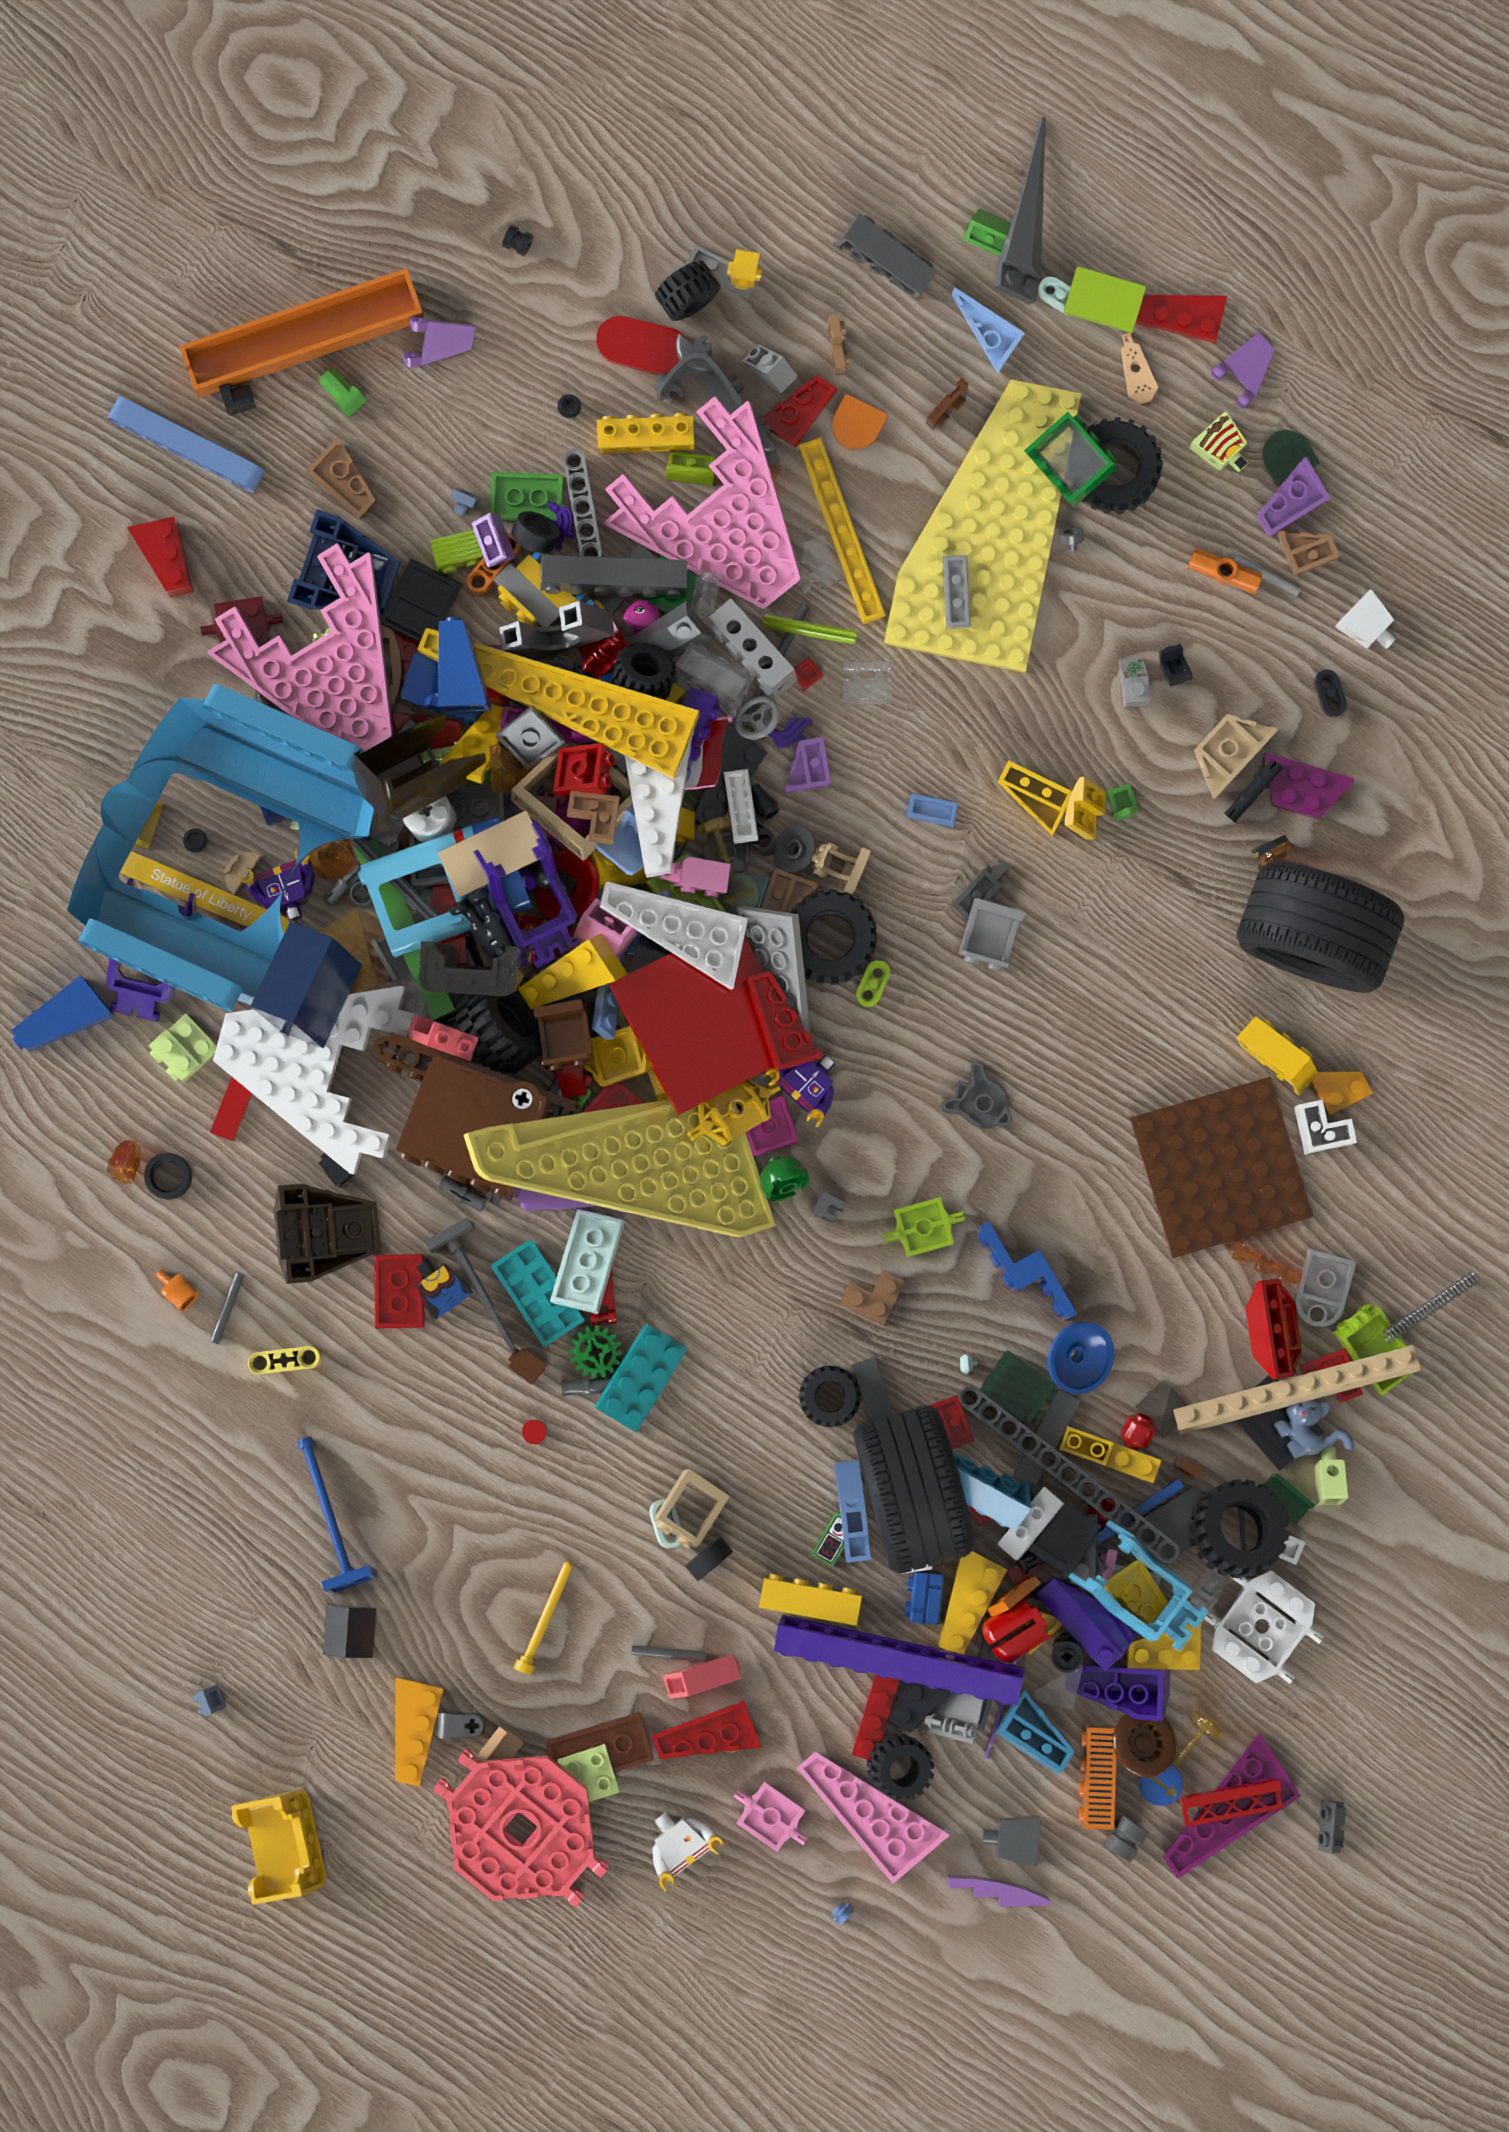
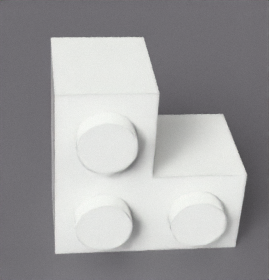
M1322 1100L1299 1104L1294 1107L1305 1155L1357 1143L1352 1119L1327 1123Z

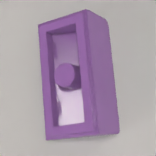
M489 513L471 523L488 568L515 558L499 514Z

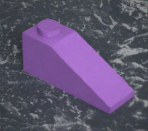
M522 1188L516 1199L521 1203L520 1208L532 1213L534 1209L546 1211L595 1207L592 1204Z

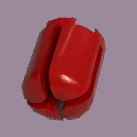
M1028 1594L1009 1610L990 1617L983 1624V1636L990 1645L1033 1618V1622L992 1648L996 1657L1005 1663L1014 1662L1054 1636L1053 1632L1048 1635L1044 1628L1048 1625L1035 1604L1030 1606L1026 1601V1598L1029 1597Z

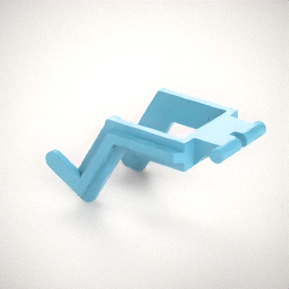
M1109 1520L1106 1525L1120 1534L1118 1538L1122 1542L1118 1547L1127 1554L1131 1551L1142 1564L1170 1583L1174 1591L1172 1599L1154 1623L1144 1624L1121 1607L1104 1588L1108 1582L1101 1576L1097 1575L1094 1580L1088 1578L1086 1582L1073 1573H1070L1068 1578L1092 1593L1110 1613L1148 1641H1157L1162 1633L1175 1641L1172 1647L1180 1652L1192 1636V1633L1185 1628L1186 1625L1189 1624L1197 1629L1209 1611L1203 1606L1196 1609L1187 1601V1598L1192 1593L1191 1584L1152 1557L1134 1535Z

